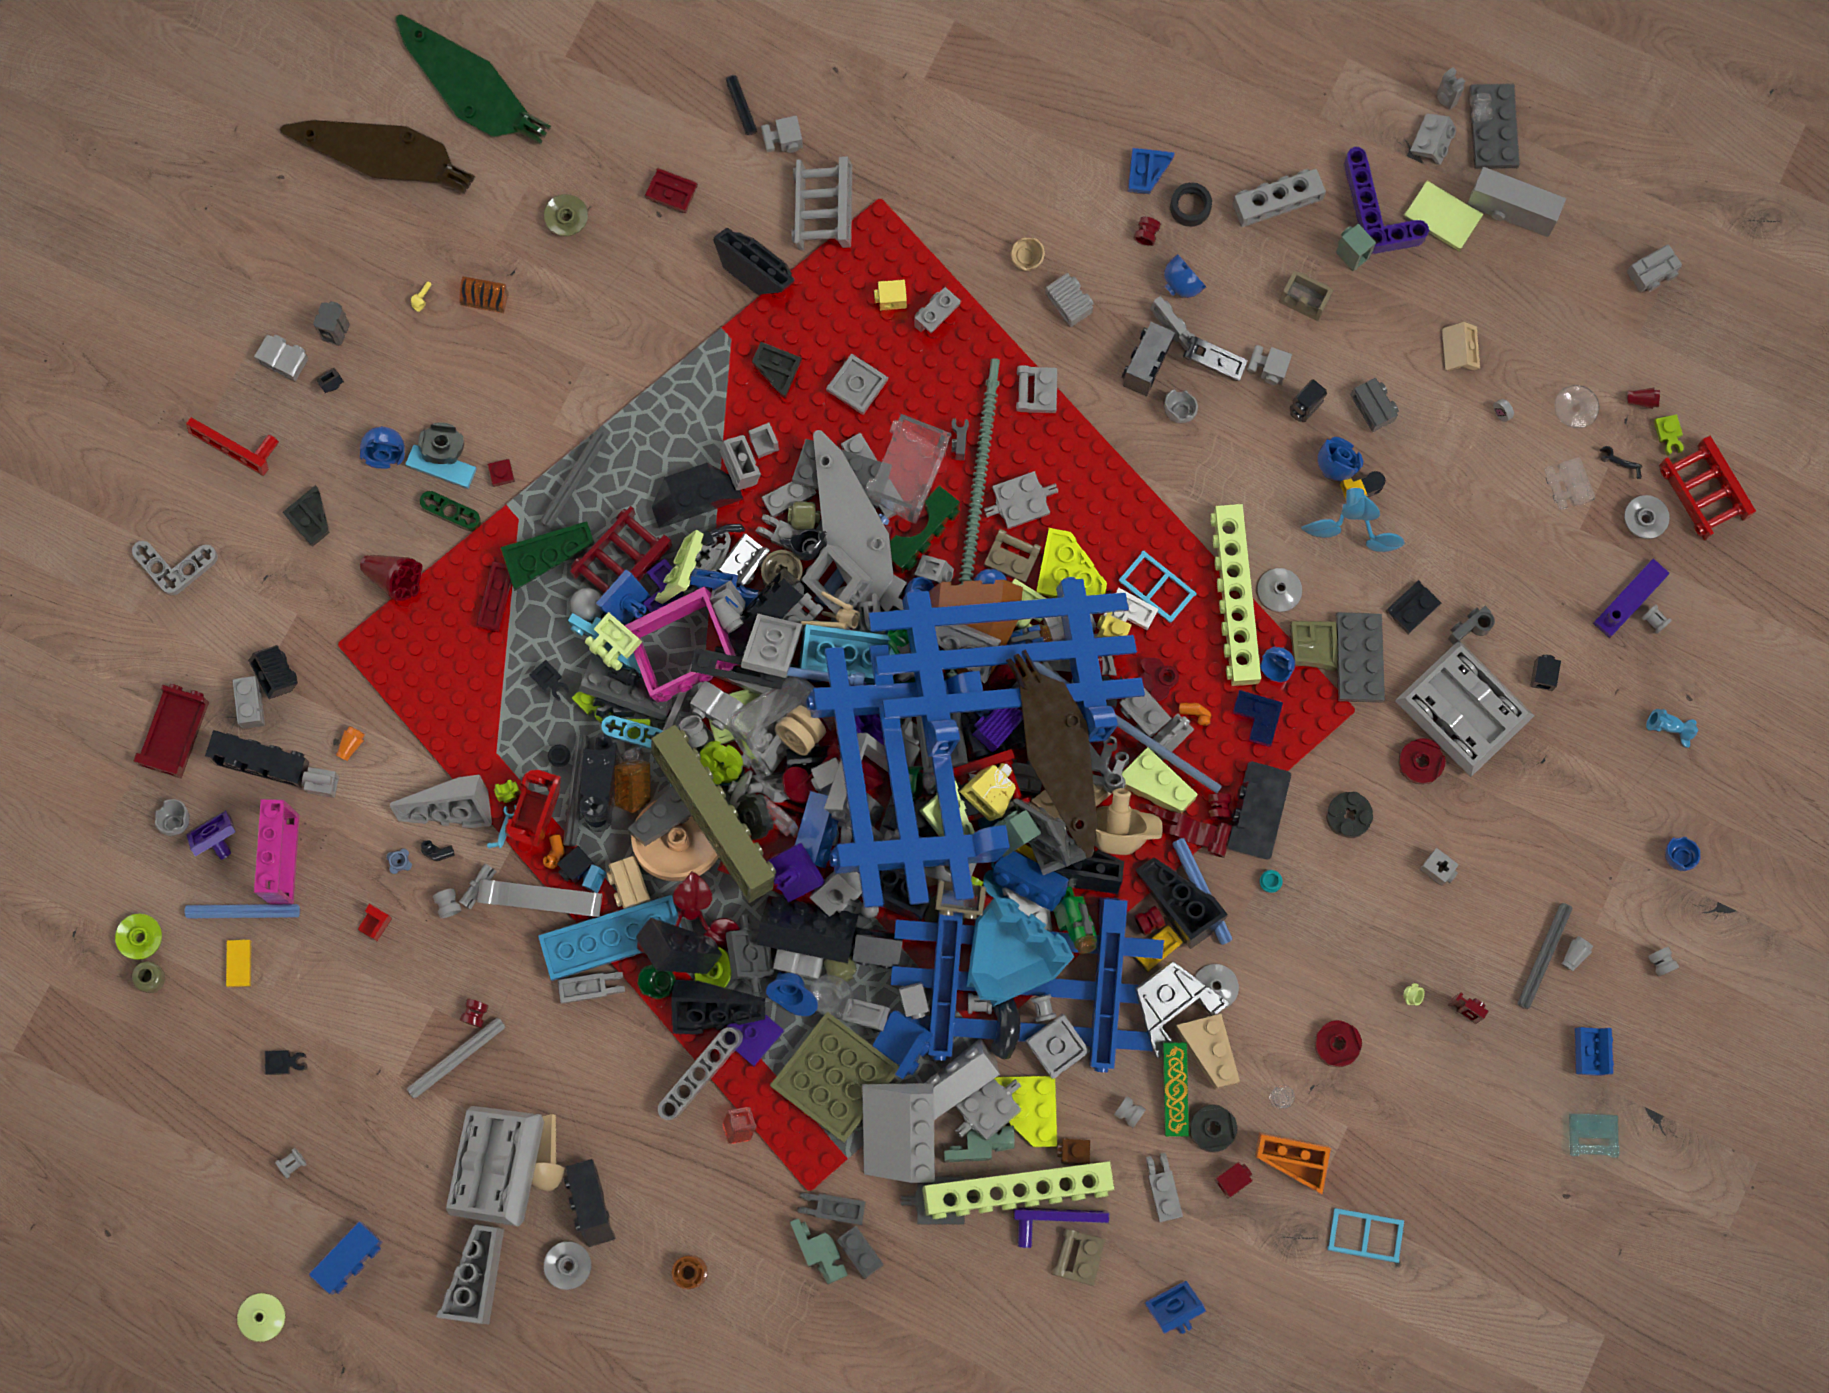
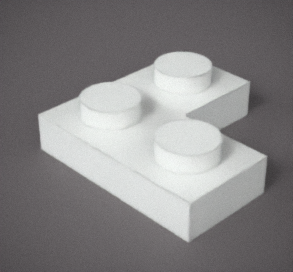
M1118 588L1116 593H1126L1129 610L1113 612L1111 616L1124 622L1129 620L1148 630L1159 609Z

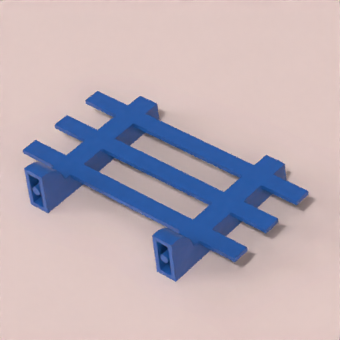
M1068 577L1061 580L1056 588L1058 598L932 608L929 591H921L920 589L910 590L902 600L903 610L868 613L871 632L907 629L911 653L876 656L878 675L914 672L918 697L883 700L885 719L921 716L928 757L951 755L960 741V735L956 722L950 719V713L1022 707L1020 688L946 694L942 670L1006 665V660L1011 658L1014 661L1013 656L1016 654L1023 658L1021 651L1026 649L1033 662L1069 659L1073 684L1065 685L1074 701L1077 702V706L1087 722L1089 742L1106 741L1118 726L1115 712L1111 706H1107L1106 700L1143 697L1145 692L1142 678L1102 681L1098 657L1136 654L1137 650L1134 635L1094 638L1090 614L1128 611L1126 593L1086 596L1084 580ZM1061 617L1066 640L939 651L935 627Z
M888 645L869 646L875 685L849 686L844 648H825L830 687L813 688L806 698V707L811 712V718L835 717L854 843L837 844L830 853V864L832 867L834 866L835 874L859 872L864 908L882 907L884 904L878 871L904 869L910 904L929 902L924 867L949 865L955 901L974 899L969 864L996 862L1010 848L1006 825L988 827L973 834L964 835L951 755L932 756L944 836L919 838L900 718L885 719L882 704L883 700L918 697L916 682L894 684L892 674L878 675L875 657L889 655ZM980 671L961 673L944 681L946 694L983 691ZM880 714L899 840H873L854 719L856 715Z
M943 889L941 905L964 906V900L955 901L952 890ZM1099 897V935H1096L1097 939L1089 945L1083 946L1080 940L1079 945L1075 946L1068 933L1049 931L1054 936L1058 933L1065 938L1071 952L1097 954L1095 981L1055 978L1020 994L1031 996L1051 994V997L1094 1000L1092 1028L1073 1026V1028L1085 1045L1090 1047L1089 1065L1094 1067L1096 1072H1108V1068H1115L1116 1049L1153 1051L1148 1032L1118 1030L1120 1002L1139 1004L1135 988L1139 985L1121 983L1123 956L1162 959L1164 940L1125 937L1128 901L1120 898ZM938 910L937 923L896 920L894 938L936 941L934 969L892 966L891 985L908 986L921 982L923 987L932 988L930 1015L911 1020L934 1034L929 1042L931 1047L927 1052L928 1055H932L934 1060H946V1056L952 1057L953 1036L995 1039L998 1023L996 1020L955 1017L957 990L976 991L975 987H967L969 972L959 971L961 943L973 944L975 926L962 925L963 913L953 912V916L939 914L940 910ZM1021 1022L1018 1041L1025 1042V1040L1047 1024Z

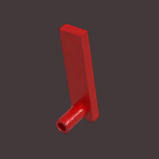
M192 417L186 423L189 434L260 475L264 476L269 470L266 460L279 443L272 435H267L255 453Z

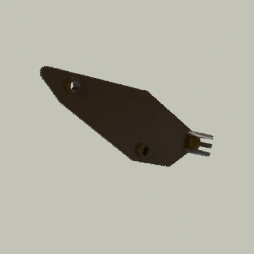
M309 120L284 124L280 128L283 135L372 178L441 183L464 195L466 189L470 187L471 182L475 179L473 174L452 165L443 143L408 126Z
M1025 649L1021 651L1023 658L1016 654L1013 656L1014 661L1009 658L1006 662L1020 686L1027 758L1063 822L1066 824L1076 845L1084 851L1086 858H1089L1093 855L1096 837L1095 830H1097L1098 822L1087 722L1065 683L1040 674ZM1078 820L1082 823V827L1080 829H1077L1075 826V823Z

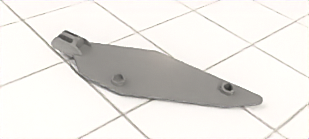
M817 430L813 434L823 531L827 532V545L839 546L873 580L871 586L857 603L860 613V631H866L867 628L870 630L868 613L881 612L880 600L894 579L889 533L844 453L823 431ZM829 458V464L825 465V460ZM834 560L848 585L852 577Z

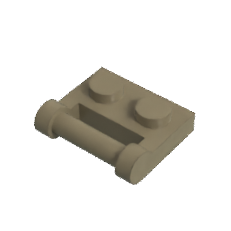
M1000 529L984 563V567L996 569L1005 576L1017 579L1025 584L1039 555L1041 546L1037 544L1033 546L1006 534V531ZM1002 542L1029 553V559L1001 548Z
M1064 1228L1063 1236L1065 1237L1057 1268H1054L1052 1275L1094 1286L1105 1239ZM1073 1240H1080L1073 1271H1066Z

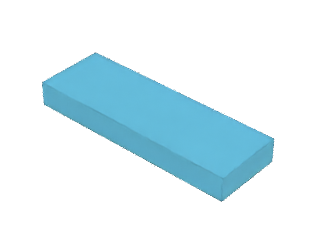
M413 445L405 464L406 467L469 489L477 470L476 467L458 460L454 464L427 462L423 460L417 445Z

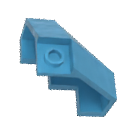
M996 897L984 909L983 914L979 915L976 919L967 987H975L980 1000H990L992 1006H996L1055 979L1074 958L1065 938L1058 933L1054 936L1045 929V923L1033 914L1028 916L1018 909L1020 905L1013 899Z

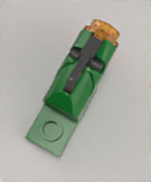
M1067 886L1066 895L1053 910L1059 931H1068L1069 937L1079 953L1092 952L1096 949L1097 936L1084 897H1075L1072 887Z

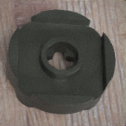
M434 423L431 425V428L422 430L419 435V451L422 454L423 460L427 462L454 464L463 452V436L451 424ZM440 441H444V444L446 445L438 446L436 444Z
M1358 792L1341 793L1331 801L1328 807L1327 822L1334 833L1344 837L1356 838L1361 836L1368 830L1373 821L1371 804ZM1347 809L1355 812V820L1345 819L1344 815Z
M754 793L740 796L736 802H740L739 808L736 809L738 813L737 819L741 824L744 823L751 833L750 836H752L750 837L751 840L767 836L769 830L773 829L774 823L769 816L765 797L762 794L756 795Z
M1207 1105L1193 1116L1190 1123V1134L1200 1149L1208 1152H1220L1233 1143L1237 1135V1122L1233 1114L1220 1105ZM1210 1122H1214L1215 1126H1220V1130L1216 1132L1217 1135H1212V1132H1208L1207 1127H1210Z

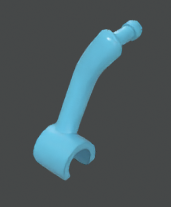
M507 806L504 807L506 817L499 833L498 842L488 843L487 847L489 849L498 846L502 848L507 836L505 827L508 819H512L514 813L508 814Z

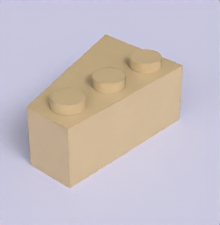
M1222 1014L1175 1026V1031L1183 1042H1187V1049L1199 1064L1198 1066L1214 1090L1236 1085L1240 1082Z

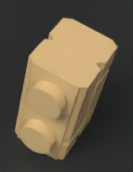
M635 856L609 864L610 871L606 873L610 885H616L618 892L614 896L618 907L623 906L624 909L651 901Z

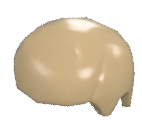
M1021 238L1013 245L1011 250L1013 264L1018 269L1024 271L1036 269L1042 264L1045 256L1044 247L1036 238Z

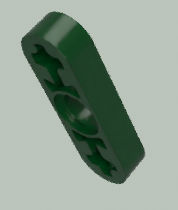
M426 491L420 497L422 509L431 515L467 531H474L481 525V518L478 512L434 491ZM433 497L435 503L441 505L440 510L433 504L427 507L426 499L430 500ZM448 506L456 507V514L451 517L444 514L445 508ZM463 510L462 514L467 518L474 516L473 518L476 522H471L467 525V521L460 517L461 511Z

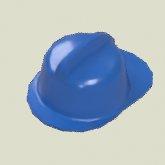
M780 971L777 974L776 980L769 983L766 988V994L771 1000L795 1015L810 1016L818 1009L816 997L805 988L803 979L797 974Z

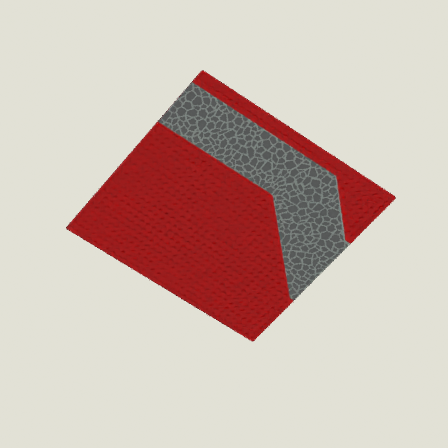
M881 198L873 202L852 220L851 247L842 248L839 241L835 238L828 239L791 270V275L795 279L793 284L780 293L760 295L597 430L603 432L607 439L552 527L544 526L540 519L595 432L421 574L419 583L420 591L415 597L411 596L404 601L390 599L338 643L339 648L452 779L480 775L488 789L492 825L499 833L506 817L504 807L507 806L508 814H513L515 812L514 804L517 806L520 795L516 796L517 799L508 803L499 802L494 792L496 784L502 785L507 783L508 780H512V783L516 781L520 792H522L523 787L520 784L523 775L530 770L538 769L560 776L559 797L542 842L538 846L514 840L506 836L505 840L545 887L591 892L582 885L583 877L575 884L571 880L566 882L558 873L561 869L559 866L551 869L543 864V858L547 857L552 850L549 838L554 835H560L562 844L564 841L577 735H587L589 737L588 749L594 750L598 734L603 733L601 723L596 720L595 713L592 712L587 715L572 700V697L579 692L593 653L585 643L589 636L585 634L579 636L571 630L568 619L572 615L570 600L575 592L583 588H591L598 591L602 596L604 593L582 574L575 580L570 573L573 562L578 558L582 559L617 521V515L623 509L627 510L630 506L634 508L636 513L633 519L655 538H661L665 534L671 539L672 547L654 566L663 559H666L671 567L674 568L675 564L673 561L685 537L695 530L701 533L713 531L727 524H742L745 527L744 532H728L731 538L729 553L743 534H747L763 548L767 547L770 550L767 556L777 550L790 551L772 543L771 540L755 532L757 527H763L773 534L776 530V527L766 524L762 520L765 514L771 517L762 497L792 482L805 440L814 441V432L820 430L841 450H843L841 443L861 433L877 461L891 465L888 479L906 509L888 519L889 523L887 526L892 527L894 530L890 541L895 535L901 537L916 536L926 528L929 517L924 508L925 501L939 485L960 501V513L953 521L949 519L944 525L946 527L944 532L938 538L935 536L930 541V548L925 554L920 553L917 556V562L910 571L905 570L901 574L893 567V575L908 584L912 579L917 578L914 574L922 555L945 560L954 568L953 577L950 582L951 585L961 584L959 578H962L960 572L963 571L961 566L964 565L961 560L965 558L962 556L965 553L963 547L966 546L964 541L967 540L965 535L968 534L966 528H969L967 522L970 521L967 518L970 515L968 510L971 509L969 504L972 503L970 497H973L971 491L974 490L972 485L975 484L972 479L975 478L973 475L976 472L974 467L977 466L975 460H978L976 454L979 453L977 448L980 447L977 444L980 441L978 436L981 435L979 432L982 429L980 424L983 423L981 417L984 416L982 411L985 410L982 406L986 404L983 402V399L986 398L984 393L987 392L985 384L986 380L989 379L991 359H999L997 379L999 386L996 390L998 397L995 398L997 403L994 404L996 409L993 410L995 416H992L994 422L991 423L993 428L990 430L993 433L990 435L992 440L989 441L991 446L988 447L990 452L987 453L989 459H986L989 464L985 466L988 470L985 472L987 477L984 478L986 483L983 484L985 489L982 490L984 496H981L984 501L980 503L983 507L980 509L982 511V514L979 515L981 520L978 521L980 527H977L979 533L976 534L978 539L975 540L978 545L975 546L977 549L974 552L976 558H973L975 564L972 565L974 570L971 571L973 577H970V579L974 580L981 571L989 569L984 567V563L999 530L1002 529L1012 537L1033 546L1035 544L1041 546L1039 555L1025 583L1026 586L1037 591L1048 530L1052 528L1068 531L1073 534L1081 549L1085 551L1100 576L1106 581L1105 594L1116 593L1118 588L1137 597L1122 585L1119 579L1141 555L1142 551L1148 553L1197 593L1196 596L1188 602L1172 623H1169L1158 613L1148 630L1127 620L1126 623L1131 624L1128 635H1134L1137 653L1113 655L1112 658L1117 676H1105H1110V679L1120 680V676L1123 679L1138 678L1142 673H1145L1140 663L1144 658H1158L1165 666H1172L1178 671L1179 680L1177 684L1170 688L1168 696L1164 700L1158 701V703L1172 719L1177 714L1181 717L1185 716L1190 721L1189 725L1194 730L1172 753L1220 784L1222 787L1218 793L1231 795V803L1229 804L1231 817L1234 808L1237 807V792L1243 783L1246 766L1249 762L1253 761L1289 771L1355 712V708L1350 702L1338 701V689L1317 667L1295 666L1290 678L1281 683L1272 681L1260 669L1261 680L1259 684L1231 686V679L1227 680L1226 675L1229 657L1225 658L1224 644H1227V638L1222 635V622H1225L1224 614H1220L1219 601L1223 599L1222 592H1218L1217 579L1220 578V570L1215 568V557L1058 387L1056 413L1019 412L1016 410V403L1019 402V375L1017 374V367L1023 365L1029 367L1038 366ZM905 280L907 307L903 309L880 310V303H875L874 290L878 289V282ZM946 287L960 300V305L932 333L926 329L920 332L915 327L916 313L930 303V299L934 294L940 293ZM760 342L802 357V362L786 398L782 397L752 364ZM851 354L888 377V381L864 414L859 413L826 391L828 385ZM1028 376V403H1034L1035 376ZM953 419H956V426L959 428L964 426L965 419L969 422L966 432L964 460H955L956 453L952 452V439H957V434L952 430ZM770 423L778 441L779 450L758 458L750 441L749 431ZM744 435L755 459V465L758 466L761 475L756 485L741 489L743 500L659 529L651 507L664 477L704 463H709L728 473L720 454L722 444L727 439ZM1035 471L1038 482L1043 488L1056 484V488H1058V493L1046 496V503L1050 514L1007 529L1005 521L999 513L988 518L985 515L984 508L996 505V497L992 489L994 485ZM815 489L816 494L806 502H813L816 505V510L821 511L819 490ZM875 508L877 514H882L879 508ZM788 511L776 516L775 519L788 523ZM582 522H588L594 540L592 546L514 591L511 583L499 632L476 626L492 562L505 564L501 547ZM627 525L618 533L623 540L640 554L645 555L651 549L650 544ZM716 537L717 543L715 546L719 543L725 544V537ZM612 541L603 549V552L624 570L631 571L635 566V561ZM1004 542L1000 546L1026 559L1030 557L1029 553ZM700 552L701 558L696 561L698 568L701 567L700 561L702 559H709V552ZM597 558L587 567L610 587L619 578ZM1144 558L1127 577L1126 581L1143 595L1147 596L1165 574ZM816 559L809 561L800 560L803 571L812 565ZM834 560L818 580L822 586L825 585L838 568ZM758 566L754 571V579L744 586L759 590L760 593L765 586L762 580L761 567ZM648 574L639 582L650 596H653L660 590ZM1005 576L1007 581L1011 583L1014 581V579ZM1168 578L1150 600L1171 616L1189 593L1171 578ZM844 581L839 588L847 586L846 582ZM689 584L688 588L684 591V596L700 588ZM707 588V590L711 593L712 588ZM809 588L808 594L817 605V602L814 600L816 594ZM1237 591L1229 592L1231 598H1241ZM1253 599L1259 663L1261 664L1262 656L1266 650L1274 646L1285 648L1292 654L1290 637ZM827 605L823 607L822 611L833 613ZM707 606L641 637L659 687L688 673L693 662L695 648L715 652L716 646L723 647ZM805 606L803 607V609H804L806 612H808V614L811 612V611H810L809 609H807ZM646 608L645 614H643L642 612L639 611V613L642 614L643 616H645V615H647V614L650 613V612L647 610V608ZM822 611L814 618L821 622L831 621V617L822 615ZM604 612L600 617L601 620L606 616ZM1235 612L1231 614L1235 621L1243 620L1240 613ZM1105 613L1092 614L1096 626L1101 615ZM634 616L633 619H632L629 623H631V622H633V621H635V620H637V619H639V618H636V617ZM1032 619L1030 624L1033 626L1039 625L1040 636L1043 637L1044 642H1051L1043 620L1039 623ZM1097 627L1095 631H1093V634L1099 633V629H1097ZM803 631L800 633L791 664L798 665L800 659ZM1234 635L1236 642H1245V638L1242 635ZM1243 656L1236 658L1237 663L1240 665L1248 663L1247 659ZM545 660L562 676L558 682L565 683L570 690L569 693L564 689L557 691L561 698L560 701L553 697L551 689L544 692L529 676ZM996 665L994 671H996L1001 665ZM942 670L944 679L948 678V676H946V673H948L949 670ZM1056 671L1067 682L1073 679L1071 672ZM1166 673L1163 675V679L1170 681L1171 675ZM638 676V680L645 684L644 679ZM714 676L711 680L707 681L727 694L744 690V688ZM803 678L801 679V682L814 688L830 687V683L826 681L810 683ZM704 682L692 686L676 723L679 730H681L679 724L684 718L695 715L692 713L693 709L690 706V702ZM982 682L983 691H991L987 683ZM782 687V690H779L781 695L776 708L779 707L790 692V688ZM679 693L672 696L671 699L673 701L665 721L637 711L634 717L619 718L626 720L650 719L651 727L663 731ZM1126 698L1117 699V707L1114 709L1115 714L1135 727L1138 723L1132 717L1128 719L1120 710L1123 706L1119 702ZM1180 703H1197L1211 713L1210 724L1206 726L1200 725L1198 723L1199 717L1196 715L1180 714ZM606 713V715L600 717L604 720L610 715ZM916 716L911 719V722L917 724ZM704 717L701 720L703 728L707 732V742L709 743L715 741L709 719ZM609 724L606 725V727H608L609 732L611 733L613 729L620 730V728L618 727H612ZM835 727V728H834V730H835V737H834V738H837V737H838V735H837V728ZM1116 727L1110 736L1116 738L1117 749L1111 754L1108 768L1113 772L1116 765L1115 755L1119 752H1125L1129 756V764L1124 767V772L1145 751L1147 746L1119 727ZM1161 728L1154 736L1150 738L1153 739L1163 728ZM751 736L722 745L734 747L743 756ZM614 739L611 740L613 743H617L621 754L620 767L632 762H642L648 765H634L619 770L618 783L631 778L645 779L649 782L617 783L612 823L609 828L603 832L592 831L587 826L580 810L576 846L568 847L563 844L565 856L579 846L594 862L595 866L600 867L605 872L610 871L609 864L635 856L628 828L649 804L659 799L671 787L666 775L652 756L651 749ZM1103 741L1089 742L1101 757ZM561 744L569 749L571 759L566 766L555 767L549 762L548 752L554 745ZM921 749L913 766H923ZM1015 749L1018 757L1015 758L1017 763L1026 764V761H1029L1027 749ZM1163 760L1171 770L1198 794L1196 799L1182 814L1193 820L1218 826L1219 822L1229 824L1232 821L1231 819H1209L1208 812L1211 809V805L1208 803V795L1218 793H1215L1168 760ZM742 767L739 779L744 775L746 767ZM636 770L644 771L649 774L647 775L644 773H636L622 776L625 773ZM978 771L973 772V773H970V774H975V775H977V774H978ZM1092 771V774L1102 776L1100 772ZM888 772L881 785L873 790L866 791L884 807L880 819L874 826L878 831H880L892 795ZM529 783L528 790L548 796V788ZM1043 784L1041 785L1040 793H1042L1045 790ZM626 786H637V787L647 788V789H649V790L622 789V788H623V787H626ZM720 786L726 795L724 799L729 805L731 794L727 793L729 786ZM1131 792L1129 800L1131 809L1154 814L1145 808L1146 804H1150L1159 809L1169 811ZM624 794H636V795H643V796L649 797V798L624 797V798H622V799L617 800L618 798H620V797L623 796ZM921 794V796H920L918 799H921V798H924V797H925V799H926L927 796H926L925 794ZM1021 794L1023 799L1031 797V795ZM1113 794L1097 805L1096 809L1101 806L1111 805ZM797 802L805 806L807 805V802ZM784 810L782 811L783 814L794 817V814ZM1159 817L1162 821V825L1178 824L1176 822ZM978 819L969 822L972 823L974 832L981 830L978 826ZM1081 821L1075 823L1077 829L1082 827ZM525 828L521 829L523 831L528 832L530 835L534 836V833L531 830ZM1067 830V834L1072 838L1070 832ZM1162 833V837L1159 839H1147L1132 854L1117 855L1107 853L1124 861L1123 882L1118 894L1072 887L1075 897H1084L1096 935H1099L1100 928L1098 921L1099 897L1120 898L1128 901V913L1150 894L1136 873V869L1155 857L1176 871L1182 863L1174 849L1173 842L1181 838ZM1186 841L1192 855L1203 847ZM718 858L709 870L700 875L712 892L710 906L700 910L707 925L710 927L711 923L719 918H729L736 922L741 930L740 916L750 914L751 928L759 930L768 895L782 897L783 899H786V897L769 891L749 903L732 876L717 870L721 861ZM637 861L650 900L653 901L669 895L673 897L674 890L682 881H667L652 876ZM976 863L972 876L983 881L985 873L993 870L991 863ZM607 874L598 892L602 894L599 917L624 909L623 906L618 907L614 894L618 891L615 884L610 885ZM938 885L927 886L928 894L932 897L936 896ZM985 892L983 911L994 899L987 892ZM860 896L854 901L850 899L848 901L849 904L842 910L859 914L857 928L895 933L896 920L912 921L884 907H879L878 914L875 917L866 918L860 910L863 903V897ZM974 896V899L964 900V906L976 908L977 896ZM675 904V907H676V910H677V914H678V912L681 911V909H680L679 907H677L676 904ZM1050 911L1052 932L1068 933V931H1059L1054 911ZM568 913L577 924L597 918L595 916ZM682 917L680 922L682 928L701 935L707 931L704 929L699 917L693 920ZM965 918L962 925L975 926L976 919ZM903 939L899 966L934 969L936 941ZM961 943L959 971L969 972L972 944ZM770 948L774 967L778 949ZM1072 952L1074 958L1068 963V965L1082 953ZM641 953L612 962L611 964L618 972H623L624 979L673 1034L672 993L665 998L654 999L643 995L637 984L638 974L643 967L652 964L647 954ZM854 961L857 968L856 973L853 975L854 979L842 984H836V982L828 979L824 965L820 980L801 977L805 988L818 1001V1009L810 1016L795 1015L768 997L766 988L769 983L776 980L778 971H774V976L759 979L761 993L752 994L750 980L745 978L732 979V975L725 987L766 998V1015L784 1030V1033L755 1066L750 1064L737 1051H734L711 1080L807 1191L814 1190L864 1146L863 1120L847 1141L843 1143L770 1087V1085L827 1011L873 1046L881 1030L849 1023L842 1020L849 998L890 1008V1013L898 1010L905 1014L899 988L904 986L891 985L892 969H884L876 964L863 966ZM673 972L676 977L675 980L696 981L695 973ZM923 987L929 1009L928 1012L924 1013L925 1015H930L932 988ZM957 990L955 1017L997 1021L993 1009L992 1014L977 1011L968 1014V993L978 994L976 991ZM1018 995L1013 997L1019 1009L1033 996ZM716 1028L704 1030V1033L673 1034V1036L696 1061L723 1029L716 1030ZM953 1036L952 1057L946 1056V1060H934L932 1055L926 1053L924 1057L920 1056L917 1061L920 1065L913 1075L908 1074L904 1079L896 1076L890 1084H924L930 1077L938 1073L980 1038ZM713 1049L710 1057L712 1061L718 1062L721 1054L717 1049Z

